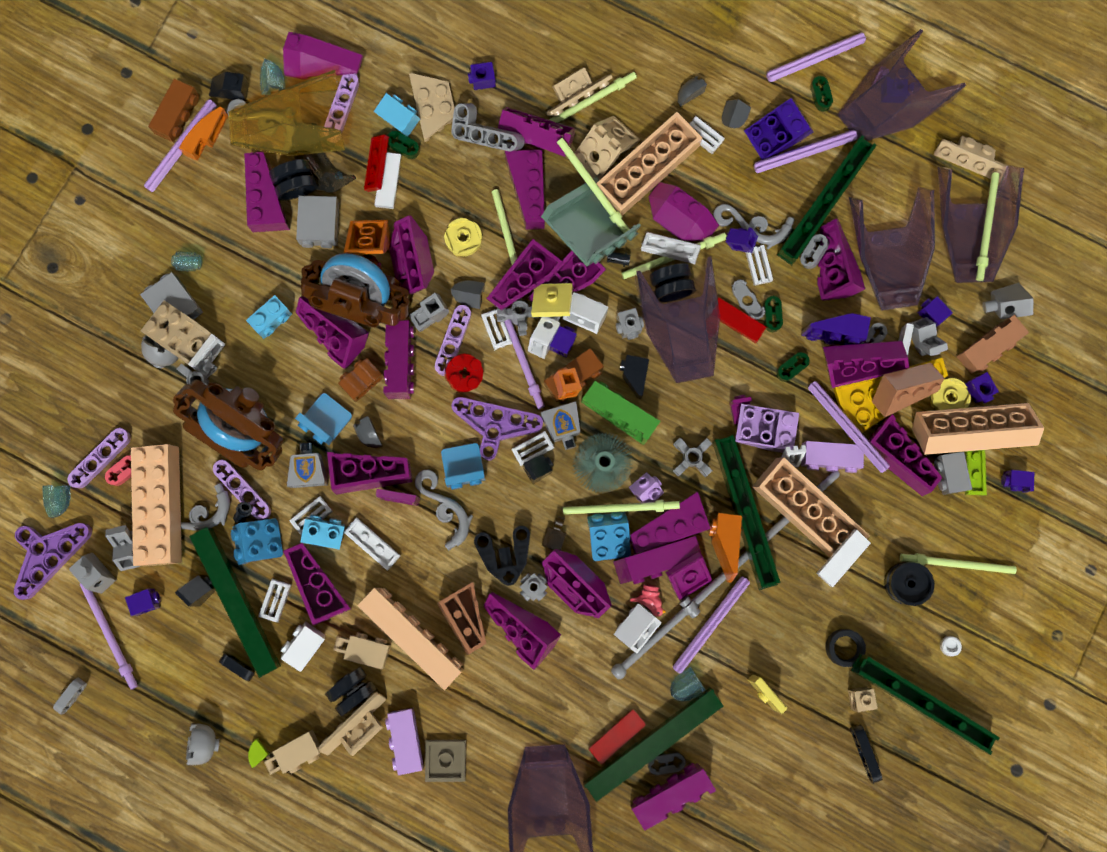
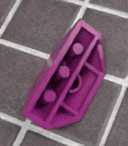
M659 182L648 197L653 220L682 241L703 240L706 237L712 236L719 227V224L705 206L677 186Z
M409 215L394 222V231L391 236L389 250L395 278L400 282L401 287L407 289L409 294H413L427 288L434 274V268L427 236L412 216Z
M555 549L542 562L547 585L575 613L599 618L612 606L604 582L576 555Z

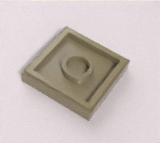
M466 739L426 740L425 782H465Z

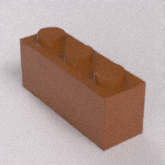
M173 79L148 126L155 135L173 143L181 135L184 123L189 120L190 112L199 100V94L195 88Z
M591 348L564 366L568 369H576L582 389L587 385L586 382L589 379L595 380L602 375L601 371L604 368ZM554 373L544 381V386L555 401L559 402V394L553 376L556 374Z

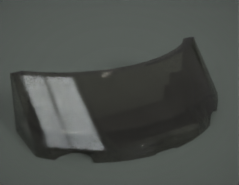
M316 123L299 124L292 136V144L296 147L297 151L294 158L295 160H308L312 170L310 176H314L318 186L317 190H323L327 193L336 192L356 179L355 175L342 173L329 161L320 141L318 125Z

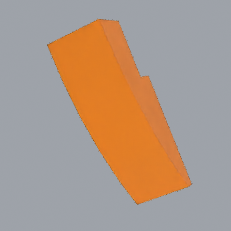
M218 107L190 130L179 146L180 151L185 156L198 161L205 145L213 148L228 118L224 108Z

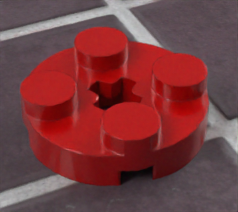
M459 354L446 364L444 371L445 379L450 387L458 392H469L476 389L483 379L482 363L472 355ZM463 368H466L468 372L465 378H462V374H459V371L463 370Z

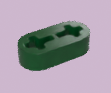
M817 76L813 79L810 90L816 109L825 112L830 109L833 97L828 80L823 76ZM817 82H819V85H823L821 90L819 86H816ZM822 97H823L824 102H827L826 105H824V103H820L821 100H822Z
M392 131L387 135L389 137L388 146L392 150L408 159H414L419 155L420 149L416 141L398 131ZM398 137L400 143L394 142L393 144L392 138L396 139ZM414 146L415 151L408 153L407 147L412 148Z
M770 296L763 304L765 308L764 325L767 331L774 333L783 325L782 302L777 296ZM771 301H773V304H777L774 312H772V307L768 306ZM772 316H774V321L778 323L775 328H773L772 324H769L773 319Z
M803 352L795 354L777 369V378L783 382L791 380L809 365L808 355ZM803 358V365L799 364L797 367H795L794 364L798 361V359ZM790 367L792 370L788 373V376H783L781 374L783 373L782 368L787 370Z

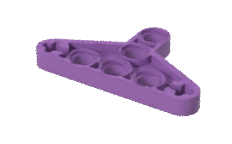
M463 397L455 398L451 405L453 412L483 436L480 454L486 461H491L497 456L500 441L535 433L543 427L542 418L537 414ZM460 402H463L464 406L469 407V403H471V414H466L468 412V409L462 408L461 411H458V408L455 405L459 404ZM476 406L484 408L482 415L477 416L474 414L473 410ZM494 410H500L503 413V417L495 420L492 417V413ZM512 415H520L522 418L521 422L513 424L510 420ZM524 416H528L527 421L537 419L540 425L532 428V424L526 423V427H522ZM489 429H497L499 432L498 436L490 438L487 435ZM489 446L494 449V454L491 457H486L483 454L485 447Z
M78 523L42 537L32 527H19L15 531V539L27 550L14 587L16 598L21 600L31 599L86 543L92 535V528L88 524ZM79 528L84 529V536L79 535ZM27 529L30 532V537L24 541L21 534ZM66 541H70L72 544V549L69 552L63 550V544ZM41 542L44 545V550L38 554L35 551V546ZM52 556L58 558V563L54 567L49 565V559ZM41 570L44 577L38 582L34 576L37 571ZM22 587H28L26 590L28 594H22Z

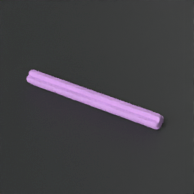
M864 33L856 34L768 71L766 77L769 82H773L861 45L866 41Z
M206 101L145 182L144 187L147 190L154 192L181 156L182 152L179 146L186 135L202 118L217 108L213 101Z
M851 130L755 162L754 169L756 173H760L855 141L858 136L855 130Z
M817 381L811 383L808 387L810 392L881 473L885 472L890 467L887 461Z
M740 577L673 665V669L681 674L739 599L750 584L747 578Z

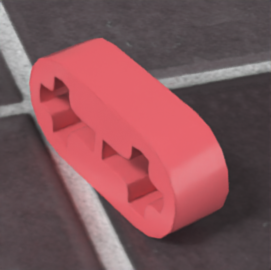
M131 455L121 459L106 472L105 480L108 484L119 486L131 478V468H127L129 466L128 461H131ZM113 473L119 474V475L117 476V478H118L117 481H116V480H112L113 477H114V476L112 475Z

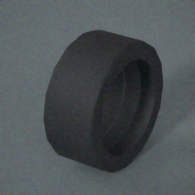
M839 629L828 637L826 653L833 663L842 667H853L859 654H866V645L863 638L857 632ZM843 636L852 638L857 645L856 654L848 660L839 658L834 650L836 641Z

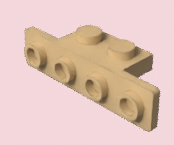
M585 67L579 69L552 86L560 103L546 111V114L553 115L554 117L561 114L564 107L576 105L579 102L578 99L582 96L587 98L594 93L593 90L597 87L601 89L609 84L608 81L613 78L612 75H606L592 83Z
M963 136L959 139L958 145L942 139L934 152V155L990 179L992 173H999V183H1002L1011 169L1010 166L994 160L996 150L991 146L980 144L972 138Z
M378 692L370 695L361 707L355 709L345 722L339 724L336 730L322 741L318 751L329 755L342 743L348 753L354 756L383 728L373 715V712L386 701V698Z

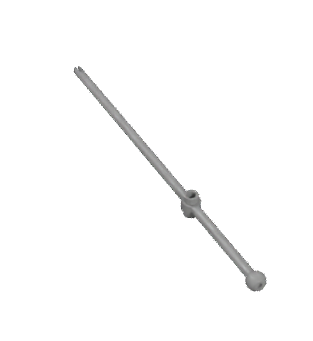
M838 471L832 472L817 488L823 492L840 476V473ZM785 516L765 533L767 541L790 522ZM747 551L739 557L738 568L749 559ZM724 572L715 578L695 598L684 597L679 602L682 606L681 610L650 637L638 653L634 652L622 664L614 665L611 673L618 680L624 678L626 670L686 615H689L691 618L696 617L701 612L698 605L726 580Z

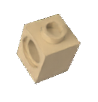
M863 687L848 690L851 710L863 712L878 709L873 688Z

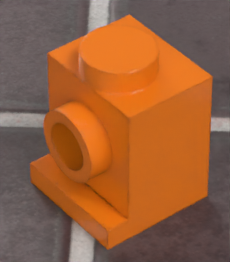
M560 368L553 376L559 400L576 397L582 390L575 368Z

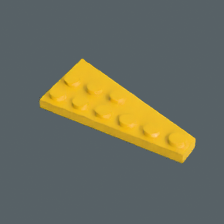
M943 358L909 366V368L931 363L944 378L948 376ZM882 377L833 388L838 406L861 433L886 418L872 403Z

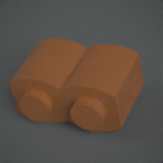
M368 358L365 360L360 359L354 365L353 371L350 373L345 372L339 378L340 382L338 384L354 402L361 399L384 378L382 373Z

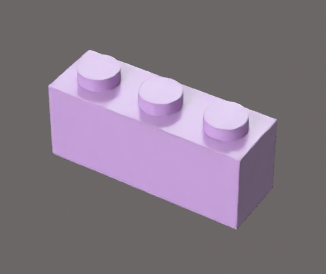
M814 441L802 443L806 447V453L801 461V466H807V470H819V467L831 472L845 469L847 473H857V470L863 468L864 453L856 444Z
M414 707L388 713V718H385L387 730L391 731L392 738H389L390 750H394L395 758H392L394 771L397 770L398 775L422 771L424 765Z

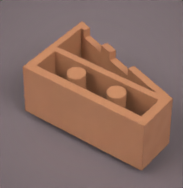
M1013 315L996 325L956 357L970 374L976 371L981 373L989 367L987 363L998 360L1003 356L1002 352L1005 350L1009 351L1017 345L1016 342L1029 332L1018 318Z
M931 363L884 374L872 403L884 417H887L938 392L944 377Z
M473 582L438 602L440 610L467 655L486 644Z

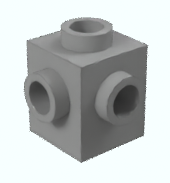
M636 308L617 313L616 319L618 323H615L617 333L621 334L622 339L628 338V340L639 337L638 334H641L644 323L642 317H638Z
M528 573L520 581L522 583L520 594L527 601L530 599L540 601L547 594L545 591L548 588L545 585L547 581L540 573L537 576ZM532 583L537 584L538 588L536 591L530 590Z

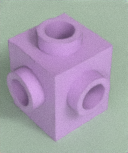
M648 473L642 475L629 487L636 499L641 503L654 502L664 494L660 487L662 485L660 480L656 476L651 477Z

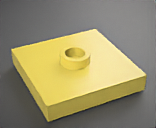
M541 284L536 287L533 294L532 317L570 316L573 284Z
M751 675L747 679L757 690L758 697L764 703H768L773 710L781 714L787 710V707L761 677Z

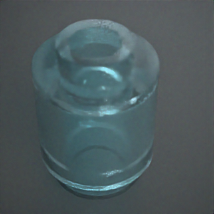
M176 252L175 255H172L171 263L177 271H196L202 267V258L200 254L195 252Z

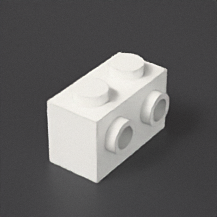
M574 292L572 294L570 316H563V320L597 334L606 318L608 306Z
M637 604L636 607L630 610L629 616L625 621L618 625L614 635L631 650L638 653L662 622L640 604Z
M307 622L303 626L298 625L292 634L294 638L291 642L287 641L280 650L282 652L281 659L300 672L325 640V634Z

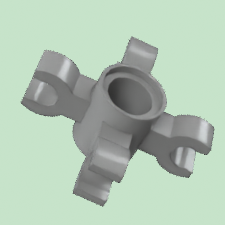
M520 298L513 303L512 309L505 308L502 311L499 308L497 309V322L511 319L515 325H518L519 336L527 335L526 322L529 317H532V307H529Z
M210 361L204 365L200 372H192L182 363L177 368L187 378V384H191L192 381L201 378V382L206 385L209 384V376L218 369Z
M679 438L673 445L683 454V462L673 472L680 476L688 467L695 466L704 477L708 476L712 470L702 461V453L712 443L706 438L697 448H689ZM689 453H694L697 456L696 462L689 461Z

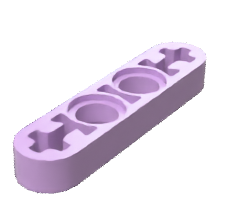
M356 74L343 75L323 129L326 138L330 141L338 140L343 132L359 87V80ZM351 79H353L354 83H353V82L350 83V85H349V89H350V90H348V89H347V88H348V83H347V81H350ZM347 94L349 95V100L342 102L339 100L340 96ZM342 111L343 116L337 119L334 118V113ZM333 122H334V123H336V124H335V130H336V132H333L332 135H331V134L329 133V130H332V129H333V127H334Z
M460 305L454 310L437 356L435 370L441 376H445V369L441 371L439 364L443 365L445 360L442 355L450 359L458 355L469 325L471 312L465 305ZM465 310L467 317L463 316L462 324L454 322L455 320L459 322L460 316L458 312L462 313ZM454 327H459L462 330L461 334L457 337L451 334V330ZM449 344L455 347V351L452 354H447L444 351L445 347Z
M121 428L113 430L68 475L69 485L75 488H84L129 444L131 440L130 433ZM118 434H122V435H123V436H122V437L124 438L123 441L118 440V439H119V437L117 436ZM110 441L114 442L115 445H117V448L113 444H111ZM105 446H109L111 453L109 456L104 457L102 449ZM91 460H95L97 467L90 471L88 463ZM76 476H81V483L76 482Z
M225 460L217 461L213 465V472L240 502H245L243 497L246 492H252L253 500L248 503L251 506L257 504L261 508L265 507V514L258 515L259 510L255 506L252 507L251 514L260 520L269 518L271 508L229 462ZM220 465L227 466L225 470L231 475L227 476L225 473H219L221 470L219 468ZM239 478L241 481L240 486L235 489L232 488V479Z

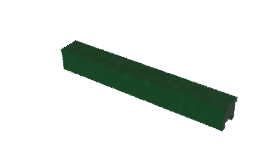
M861 135L777 254L778 257L791 266L795 263L877 145L875 143L872 145Z
M734 435L720 440L717 439L713 442L714 450L735 515L742 516L741 536L758 590L776 586L781 582Z
M206 527L190 535L189 537L258 677L261 678L281 667L214 530Z
M859 654L850 670L984 753L991 755L993 744L996 740L999 741L1000 739L999 736L869 656Z
M709 687L585 780L583 785L588 789L595 801H599L724 707L714 693L715 691Z

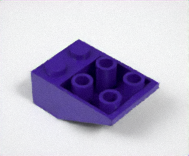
M792 98L744 130L762 160L779 154L814 132Z
M851 313L814 322L801 332V336H805L807 340L811 341L823 340L825 341L824 343L829 345L861 344L867 340L871 317Z

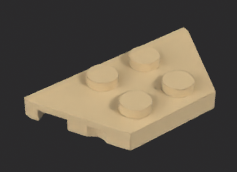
M410 73L409 76L424 141L427 142L437 131L440 132L447 124L453 121L455 108L449 82Z

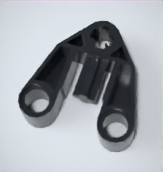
M518 526L513 531L516 566H513L510 547L498 549L501 568L498 569L491 537L486 533H479L474 539L475 547L487 570L506 586H512L517 582L527 564L530 531L525 526ZM518 530H525L527 532L525 540H518L516 538ZM482 536L487 537L489 540L486 547L478 545V539ZM508 571L511 574L514 573L515 578H512L511 583H507V580L504 581L503 578Z

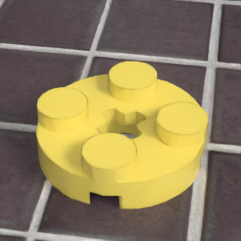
M459 218L448 225L444 239L447 248L455 256H469L481 247L482 233L480 227L475 222L473 223L466 218ZM461 233H464L465 236H469L468 238H466V241L458 239L460 238Z
M948 378L943 380L940 390L931 395L930 404L936 410L968 408L971 402V395L968 394L966 389L968 387L964 382L959 379ZM952 393V397L955 398V400L948 401L946 395Z

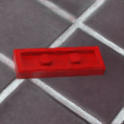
M385 134L371 137L364 190L367 192L381 190L389 140V137Z
M721 298L717 299L708 313L755 344L766 329L765 325Z
M632 709L592 744L588 750L602 765L646 724Z

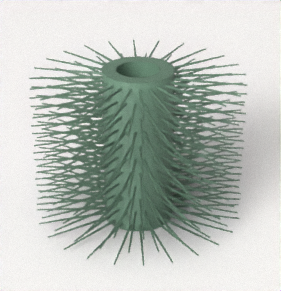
M609 435L608 438L605 436L604 441L600 437L591 439L588 437V442L587 440L582 442L584 447L588 448L587 451L585 448H581L583 447L582 445H579V454L577 450L574 462L578 464L573 465L575 467L573 470H577L574 474L582 472L577 475L579 476L586 473L585 475L590 472L593 473L587 479L588 481L591 478L586 486L588 487L591 483L588 490L594 487L593 489L598 492L601 485L605 489H617L618 484L619 486L622 483L624 484L622 480L627 481L628 476H626L628 473L627 467L631 469V466L624 464L633 465L629 461L634 459L629 460L627 458L630 454H624L627 451L620 453L625 448L614 455L612 454L621 444L620 442L615 447L619 439L615 442L616 438L612 440L613 435L611 437ZM599 460H603L606 463V467H602ZM619 475H620V477H621L620 479H621V480H619V481H620L619 483L616 482L615 484H613V483L609 484L610 482H613V481L617 480L618 477H619Z

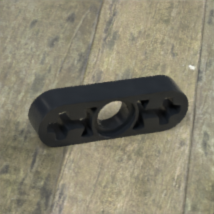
M861 724L851 727L852 737L870 782L874 784L882 781V774L864 728Z

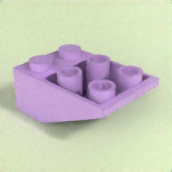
M741 404L735 441L781 453L784 452L786 447H790V450H792L795 445L799 413Z

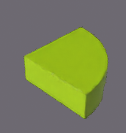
M258 738L251 744L248 753L249 763L252 768L270 754Z

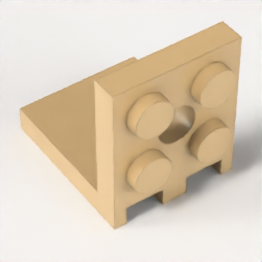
M615 116L595 123L574 154L592 178L597 177L601 180L619 155L636 146L640 139ZM593 151L599 154V160L593 158Z
M165 300L141 329L142 333L187 364H189L212 334ZM197 342L196 346L192 348V345Z

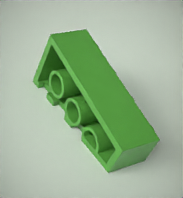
M594 381L581 403L642 445L647 442L661 422L640 409L637 405L627 401L621 394L609 390V387L601 381L599 383Z

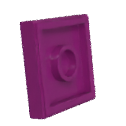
M382 489L376 490V497L381 500L414 506L419 505L420 498L416 495Z
M699 552L665 572L679 600L712 581L705 561Z

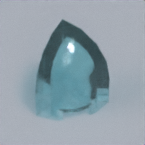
M264 59L260 72L261 95H271V91L279 89V92L286 88L282 71L275 63Z
M42 486L43 503L48 516L55 518L62 515L70 505V486Z
M691 667L679 674L670 687L671 696L679 701L692 700L706 691Z

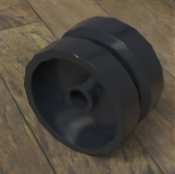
M308 160L289 161L270 170L269 175L272 183L277 185L275 192L279 200L297 199L299 196L308 195L317 189L318 186L314 176H310L312 170Z
M682 263L666 266L650 274L651 285L657 287L654 291L657 303L680 300L696 292L694 281L689 279L692 275L689 264Z
M902 562L895 564L888 570L885 575L884 586L886 593L893 601L898 604L917 606L924 604L930 599L934 592L935 582L933 575L925 566L920 563Z
M361 667L342 677L325 693L330 702H335L343 697L342 701L335 708L341 717L377 690L372 681L358 685L367 676Z

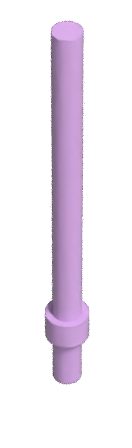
M511 319L506 320L504 323L529 385V393L533 396L537 408L541 409L545 405L540 395V387L534 380Z
M80 583V587L120 667L118 670L121 676L125 677L130 690L138 687L132 674L133 669L130 664H127L93 592L85 589Z

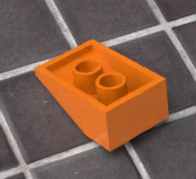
M388 220L350 221L344 253L384 254L389 250L391 240Z
M718 513L716 518L712 519V524H710L709 536H712L711 543L726 580L732 583L738 574L742 516Z

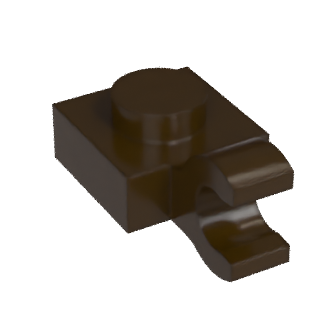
M558 516L554 529L547 528L542 546L561 551L566 533L561 532L565 518Z

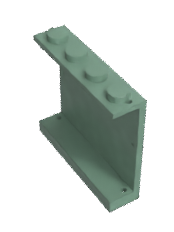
M597 177L593 178L595 183L599 181ZM587 183L549 204L541 216L586 266L592 263L597 264L603 259L604 255L609 256L616 247L621 248L628 239L629 241L633 240L638 235L637 230L641 226L640 223L636 226L634 225L623 234L617 224L611 221L609 213Z

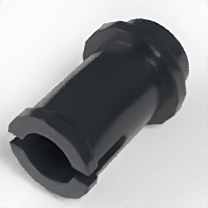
M613 252L607 256V263L621 264L623 267L625 265L629 266L631 255L627 254V252L625 254Z
M241 502L237 505L236 513L233 517L236 523L245 522L247 516L252 513L251 505L247 502Z

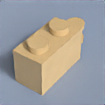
M357 632L356 635H350L349 639L337 636L333 650L344 653L345 660L384 669L391 645L386 644L387 640L376 637L375 640L367 639V634ZM344 642L348 643L346 650L342 649Z
M311 730L274 750V757L264 762L269 774L271 775L280 769L283 774L288 771L292 774L302 768L300 764L306 761L310 764L318 760L321 753L318 751L320 743L314 731ZM275 759L277 760V762H278V764H279V767H277V768H276V766H275V764H274V762H273V760H275Z

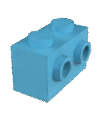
M386 93L374 112L408 137L420 120L416 115L417 111L410 105H407V107L401 104L403 100L395 94L391 97Z
M274 295L246 321L265 339L278 326L285 323L292 313Z
M310 515V518H305L300 543L340 550L345 524H341L342 521L330 518V521L322 520L321 516Z

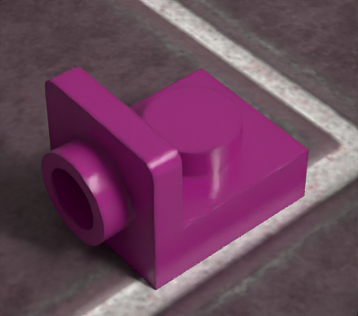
M745 395L735 396L734 400L729 403L734 425H738L741 404L750 405L751 397L746 398Z

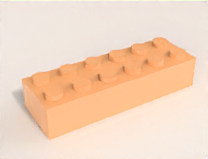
M676 112L596 184L614 209L623 216L700 146L702 137Z
M1022 403L916 412L912 430L924 455L1036 446L1040 443L1044 426L1030 404Z
M164 444L131 448L133 566L182 563L179 447Z
M784 457L776 458L752 486L829 557L854 529L858 530L866 539L870 536Z
M374 588L357 606L445 691L464 670L461 667L463 663L455 656L451 658L447 654L449 650L441 642L437 644L433 640L435 636L429 630L421 629L418 626L420 622L413 615L408 616L405 613L406 608L400 602H394L389 591L385 588Z

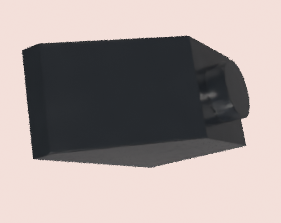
M224 72L212 78L209 96L246 101L249 83L244 74Z
M627 355L625 360H621L620 371H623L622 378L636 398L641 399L644 392L649 359Z
M542 454L525 462L523 469L532 484H535L551 474L554 465L549 457L545 458Z
M198 575L179 588L175 594L188 607H198L216 590L209 576Z

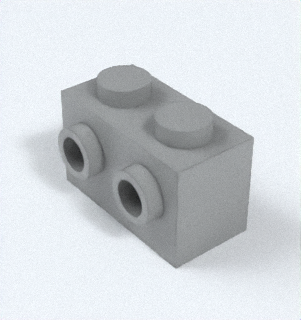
M964 452L935 457L934 467L943 477L938 483V487L943 495L972 490Z

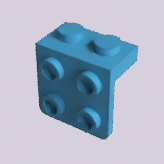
M323 393L305 415L299 413L295 419L299 421L298 426L306 433L308 430L313 432V438L320 444L325 442L330 445L351 420L352 414L326 393Z
M477 443L447 448L441 451L446 477L445 483L448 488L451 487V490L463 488L462 485L470 483V486H475L485 481L480 449Z
M612 512L611 514L604 515L594 514L587 517L592 558L594 561L625 558L631 555L629 523L625 512Z
M277 519L244 522L232 527L231 538L235 542L236 548L234 549V558L238 561V565L247 564L252 561L278 558L283 555Z

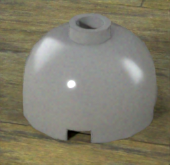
M147 335L143 336L141 342L143 357L153 364L154 367L164 368L178 360L177 356Z
M191 724L189 730L191 731V736L188 737L186 765H201L212 758L214 751H218L219 739H215V733L211 727L204 724Z

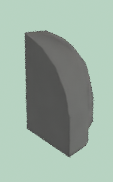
M695 76L680 88L678 92L680 107L705 92L707 84L703 79L698 80V77Z
M739 99L727 101L722 114V123L728 128L741 127L745 124L751 107Z
M477 281L459 282L451 288L452 296L462 305L480 309L482 304L481 294L484 292L485 283Z
M368 416L361 419V423L353 425L357 437L364 445L371 448L383 447L375 427Z

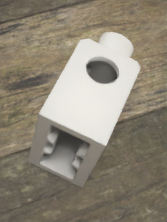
M561 316L542 317L530 338L528 352L545 359L550 349V344L560 326L558 321Z

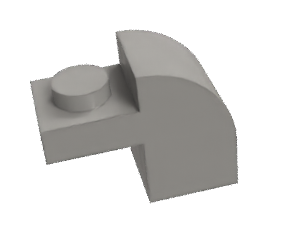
M434 293L420 302L421 307L410 314L409 317L417 330L421 332L433 323L440 322L447 316L449 310L440 295Z
M925 317L909 323L914 326L911 338L917 352L921 356L926 354L935 356L948 350L947 343L937 337L935 322Z
M126 525L107 529L105 536L113 546V562L118 569L124 571L140 567L133 566L132 531H129Z

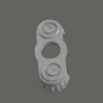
M744 280L735 281L732 285V293L738 300L739 306L751 318L755 320L762 318L765 314V308L759 305L756 296L749 291L746 286L747 282ZM743 297H751L753 300L752 305H744L742 302Z

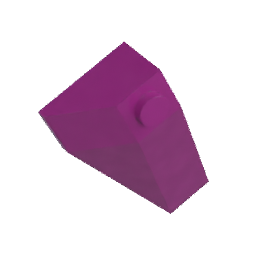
M288 32L283 47L284 75L298 79H308L311 76H318L320 78L329 74H336L337 76L357 74L363 60V55L293 32Z
M834 219L821 226L820 234L827 238L829 244L818 263L820 277H818L817 284L821 300L848 298L865 290L862 274L839 220Z
M532 239L486 299L502 311L550 279L562 265L563 261Z
M571 251L562 260L563 263L555 274L542 284L572 283L573 293H576L593 284L606 268L601 262L586 266ZM534 292L528 297L531 302H533Z
M299 297L296 314L309 330L314 331L318 337L317 341L319 344H324L329 351L327 353L328 356L343 369H346L364 349L369 332L356 322L316 309L310 305L307 298Z
M493 592L489 594L483 606L496 625L501 626L506 632L505 638L508 642L512 641L516 646L518 656L533 670L551 652L561 636L545 620Z

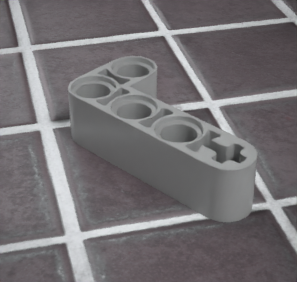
M462 103L456 105L451 129L455 139L505 151L520 150L524 146V137L519 133L476 124L477 109L474 104ZM464 108L467 109V115H466V116H465V114H464ZM462 127L465 130L464 135L461 132ZM478 131L481 132V138L478 137ZM495 134L498 136V142L494 139Z

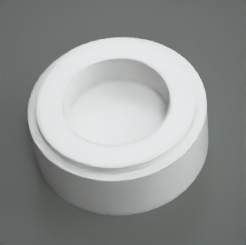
M947 636L941 640L940 649L947 656H956L960 653L962 645L956 637Z

